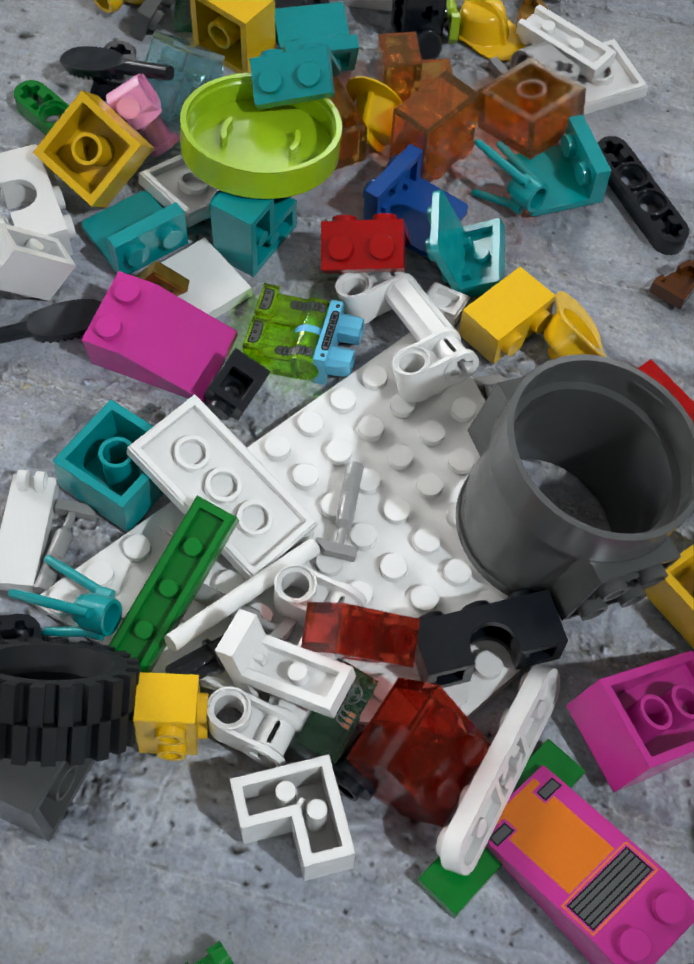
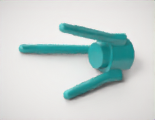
M481 139L475 140V145L513 178L507 186V192L510 194L511 199L478 189L471 191L472 196L509 208L518 215L524 209L528 212L537 210L547 197L548 186L546 183L536 177L502 141H498L496 146L513 165Z
M51 555L44 557L46 564L91 593L80 595L74 603L17 589H10L8 591L10 598L69 613L72 620L78 624V626L45 627L43 629L45 636L89 637L103 641L105 636H110L115 632L121 621L122 605L118 599H115L116 591L114 589L100 586Z

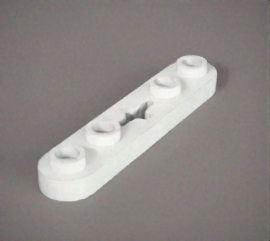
M536 664L529 672H525L522 675L518 694L511 707L506 708L502 713L499 730L471 784L463 788L458 801V809L449 826H445L438 836L436 852L445 870L460 875H469L477 865L556 705L560 691V674L557 669Z

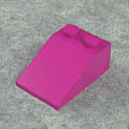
M118 271L85 332L82 343L91 363L188 399L195 394L205 404L207 399L203 396L207 387L224 365L237 339L238 332L159 285Z
M693 650L599 679L566 705L614 793L645 781L694 757Z

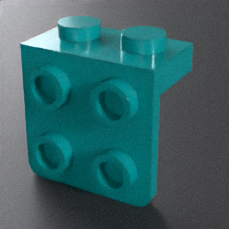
M308 42L301 44L298 50L284 52L281 49H269L263 51L259 57L249 58L254 103L258 109L335 97L333 77L341 75V68L327 44L322 45L319 42Z
M443 190L433 191L432 206H429L427 209L428 220L431 226L430 237L426 239L428 257L432 262L436 261L441 270L445 285H450L452 289L469 297L483 295L505 277V226L501 218L463 226Z
M140 191L82 222L83 232L116 274L118 271L131 274L188 244L184 210L177 202L162 208L147 191Z

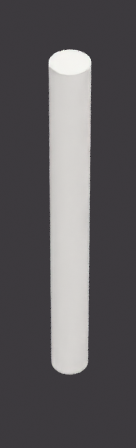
M308 539L166 634L164 639L167 646L173 652L178 651L272 587L276 574L281 568L295 563L304 565L319 555V545L313 539Z

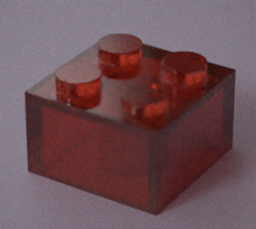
M398 677L346 758L402 816L443 827L457 804L463 788L469 784L489 750L491 743L439 684Z

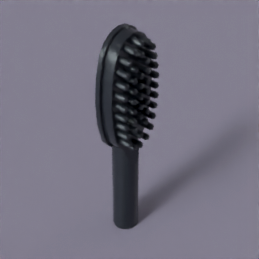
M74 47L65 51L60 57V63L70 75L73 74L74 77L77 75L78 78L82 77L83 80L86 76L87 80H90L91 77L95 81L96 77L97 81H101L100 77H102L103 81H106V77H108L109 81H112L111 76L118 79L117 74L120 76L122 74L130 76L144 74L146 78L171 81L174 77V68L171 65L123 59L120 52L103 47Z
M76 299L41 308L33 312L25 322L0 327V344L33 337L37 341L40 340L42 343H45V341H49V343L56 341L59 343L60 340L66 342L67 339L73 340L74 337L79 339L87 331L101 302L95 299Z

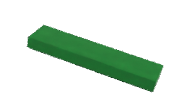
M197 495L108 646L115 647V652L124 650L130 653V658L136 657L139 660V665H141L140 672L151 673L167 646L164 636L180 624L240 520Z
M548 738L529 758L512 793L542 765L547 767L571 789L583 777L586 771ZM485 846L473 871L469 875H460L445 870L441 865L440 857H438L418 878L417 884L455 919L502 867V863Z

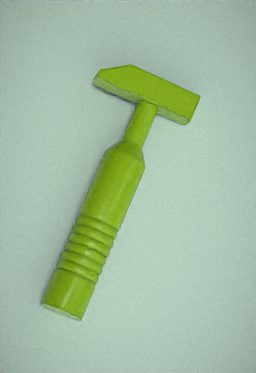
M447 0L446 7L449 20L447 44H456L461 17L460 13H458L456 0Z

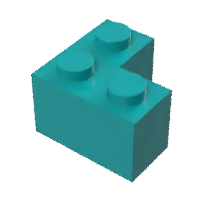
M218 190L213 195L209 204L212 224L211 236L214 248L231 266L252 277L258 273L297 226V200L292 197L254 199Z

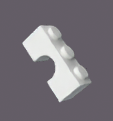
M37 144L0 153V189L7 210L28 206L24 209L10 212L13 225L58 238L70 256L73 255L70 239L77 237L70 214L62 215L61 210L65 209L66 205L60 186L52 187L50 182L56 181L54 172L33 153L37 148Z

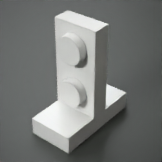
M242 609L238 610L215 649L236 688H240L242 691L257 698H260L264 691L333 719L356 678L355 671L350 665L267 635L257 615Z

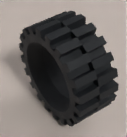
M28 638V642H19L16 639L3 640V644L0 645V760L3 758L11 759L12 765L26 766L28 761L41 762L40 767H56V762L67 761L70 766L85 764V759L87 758L99 762L109 759V753L120 755L126 752V746L132 747L136 738L133 715L136 686L139 685L141 666L139 665V660L136 657L130 658L131 654L124 650L115 652V647L108 645L96 647L93 646V642L82 640L78 643H69L68 639L55 638V641H42V638Z

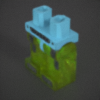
M264 283L254 311L255 316H252L242 345L243 353L271 371L270 374L302 380L314 379V383L322 385L327 384L329 375L349 376L354 367L355 350L338 347L339 342L359 345L364 332V318L344 314V302L331 299L329 303L320 298L304 299L280 293V286Z

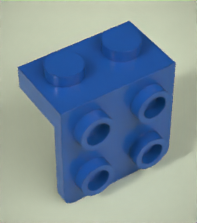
M410 143L399 155L395 154L392 156L386 169L377 178H371L366 184L362 193L364 199L363 220H373V215L380 213H391L397 215V219H404L410 234V245L405 247L426 257L428 256L426 239L430 237L431 231L427 209L429 206H432L433 191L442 189L420 177L423 150ZM443 190L461 222L467 215L468 205Z

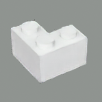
M329 754L230 779L232 797L243 845L292 832L304 881L354 868L355 850Z

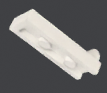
M540 4L535 7L534 14L528 19H521L517 23L516 34L519 35L521 43L524 45L530 43L537 44L543 41L552 43L558 51L579 66L581 75L591 81L596 79L614 63L615 50Z
M19 469L17 474H13L0 528V590L9 591L10 589H17L35 593L33 586L44 562L55 511L54 507L60 489L58 479L48 477L47 472L36 471L35 476H31L29 470Z

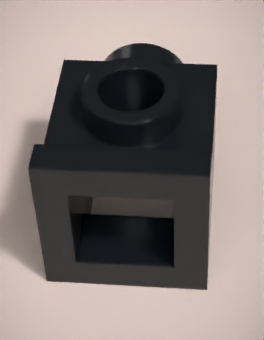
M235 347L207 387L203 396L210 401L207 407L216 416L224 420H228L231 416L239 420L265 383L271 371ZM229 386L235 387L239 391V397L236 398L226 391L225 388Z

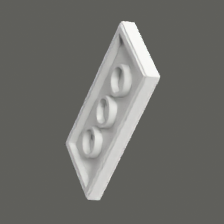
M195 394L127 447L126 454L184 515H186L198 495L240 520L221 554L246 580L283 557L314 530L319 523Z

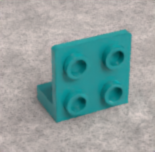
M342 2L275 9V29L279 49L284 52L298 50L301 44L308 42H319L322 45L327 44L338 61L341 72L355 70L359 44L357 34L349 35L345 8Z
M583 114L568 118L565 134L561 136V145L515 154L536 177L544 181L548 186V194L543 204L534 212H529L532 217L603 201L612 170Z

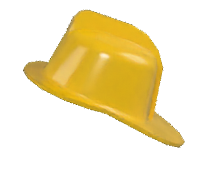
M464 0L458 12L461 17L458 34L459 40L490 60L496 56L501 62L511 61L514 52L526 47L519 40V35L516 34L517 26L507 19L506 9L501 0Z
M355 76L348 80L346 89L354 103L353 130L364 138L366 143L375 152L380 153L385 149L386 145L396 143L404 128L411 127L414 121L408 114L400 97L384 83L365 76Z
M563 291L557 292V311L543 331L544 338L549 345L548 355L550 359L578 354L607 357L602 348L598 329L586 310L569 294Z

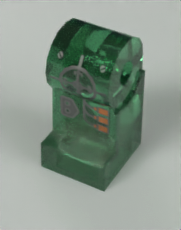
M346 661L343 663L353 667L356 678L336 716L333 719L313 711L297 738L298 743L321 756L329 754L331 762L335 764L346 747V743L358 724L359 717L379 681Z

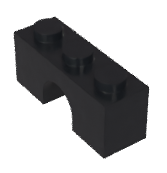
M524 589L509 595L505 600L489 603L486 600H478L467 604L460 611L444 614L441 611L426 613L411 623L408 642L424 692L426 693L470 682L476 664L470 647L478 642L494 641L502 645L509 652L515 670L560 659L568 639L549 589L534 593L531 589Z

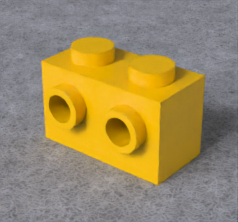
M520 266L462 310L459 334L488 361L495 364L503 356L515 354L521 348L525 339L534 332L539 334L544 331V328L553 316L551 312L556 295Z
M140 672L139 685L136 686L133 715L139 753H155L158 758L169 761H179L185 759L186 755L198 754L199 739H208L209 731L207 719L209 693L200 692L199 675Z

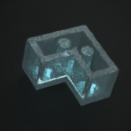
M155 31L145 62L171 65L174 68V77L171 81L147 78L159 96L162 108L161 118L168 122L180 123L181 109L189 95L201 85L222 77V64L225 56L187 39Z

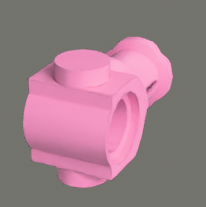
M137 74L106 94L107 105L136 131L138 130L142 137L155 148L151 152L152 157L165 153L180 139L177 132H171L161 118L162 108L159 96L144 74Z

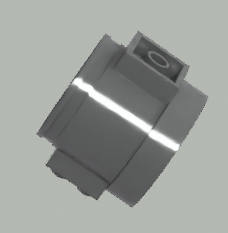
M578 354L558 357L539 365L526 376L498 382L467 430L481 457L464 481L456 503L455 519L457 532L468 559L485 580L507 596L524 589H531L533 593L549 589L561 621L579 615L582 621H586L608 610L609 605L619 602L621 608H625L641 601L647 596L645 589L665 580L668 577L666 570L681 557L670 535L694 512V423L688 413L665 387L646 373L624 362L598 355ZM521 458H532L552 463L565 469L582 481L603 507L611 532L584 524L559 509L539 490L530 478Z

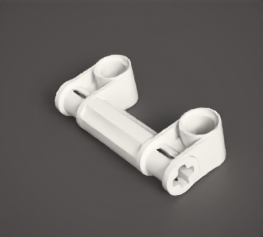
M405 272L344 273L336 281L335 289L338 300L344 302V314L364 318V324L393 309L418 341L410 346L401 348L392 359L398 391L405 401L412 403L425 401L432 395L456 383L465 381L476 371L479 365L478 356L474 351L463 346L458 331L454 329L412 275L405 274Z
M298 563L288 564L281 568L274 580L273 600L278 614L283 618L288 616L296 620L297 624L306 627L297 646L337 660L345 642L350 636L347 629L356 611L363 609L367 602L364 594L350 584L331 579ZM296 586L302 588L306 594L300 598H292L287 596L284 590ZM233 686L221 687L214 691L208 699V728L211 735L219 742L245 753L266 767L276 768L285 765L286 761L283 756L294 734L302 731L311 710L272 694L268 702H265L242 691L240 688ZM227 707L236 708L243 715L237 722L231 724L222 723L216 717L220 710Z

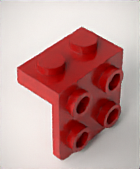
M380 213L373 215V220H357V217L353 215H336L332 217V221H321V271L323 274L405 272V246L410 245V234L404 219H397L395 214Z

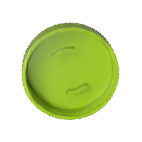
M238 73L219 77L201 85L189 95L182 106L180 113V149L182 157L189 169L198 178L223 192L254 199H278L299 195L316 188L326 181L334 172L339 161L342 120L337 108L329 98L258 109L254 103L251 73Z

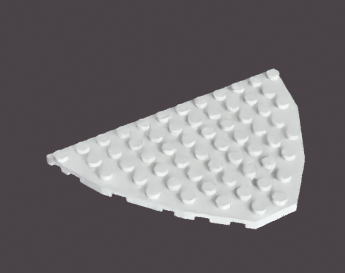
M410 332L247 447V449L319 522L316 528L290 551L308 539L315 541L317 537L336 542L338 528L335 524L346 464L350 461H356L364 466L353 525L347 530L344 543L358 547L355 561L350 562L323 555L320 552L319 555L304 564L308 568L331 579L350 584L361 591L367 600L363 609L356 611L347 629L350 636L336 660L353 667L356 674L354 681L356 682L358 677L360 678L357 683L363 690L362 699L367 702L360 700L356 704L345 703L344 709L357 715L355 719L348 716L343 709L341 710V715L354 720L352 724L364 725V728L378 726L384 730L403 731V728L431 730V733L451 735L519 676L521 669L515 670L509 652L502 645L494 641H481L470 647L476 663L470 682L426 693L421 683L408 642L411 623L429 612L441 611L444 614L460 611L464 606L474 601L486 600L489 603L505 600L508 596L485 580L470 562L459 540L455 519L456 503L460 489L481 458L467 430L486 401L472 376L463 382L456 383L432 395L425 401L413 403L405 401L398 391L392 359L401 348L418 342ZM172 501L75 569L100 586L116 591L115 599H118L122 605V616L118 628L185 516ZM220 553L204 584L228 594L247 580ZM65 576L51 586L48 591H44L40 595L74 603L78 596L91 592ZM273 585L248 602L247 605L259 610L263 618L279 625L285 618L279 615L274 607ZM296 586L284 590V593L292 598H300L306 594L302 588ZM193 600L178 626L208 606ZM34 605L46 617L49 615L66 626H78L72 620L69 613ZM226 617L176 652H173L166 646L151 673H166L165 668L167 665L200 648L204 639L208 638L212 641L225 634L233 618ZM297 624L295 631L285 642L297 646L306 627ZM118 628L110 636H105L103 641L87 638L100 646L109 645ZM264 629V631H265V633H266L267 635H270V634L272 633V632H270V631ZM226 669L222 674H218L215 671L199 680L200 690L203 693H209V695H212L214 691L221 687H235ZM359 686L357 688L355 687L353 690L354 694H359L361 696V690ZM263 691L259 699L268 702L271 694ZM353 695L349 697L350 699L347 702L353 703L358 699H355L357 697ZM312 710L306 719V722L318 725L336 726V723H338L336 716L333 719ZM340 715L338 716L339 722L349 724Z

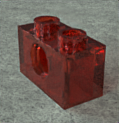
M307 602L301 647L329 657L374 665L414 668L420 619L347 603Z

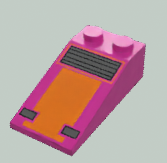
M542 765L511 794L486 847L590 964H655L694 923V900L668 872L547 767Z

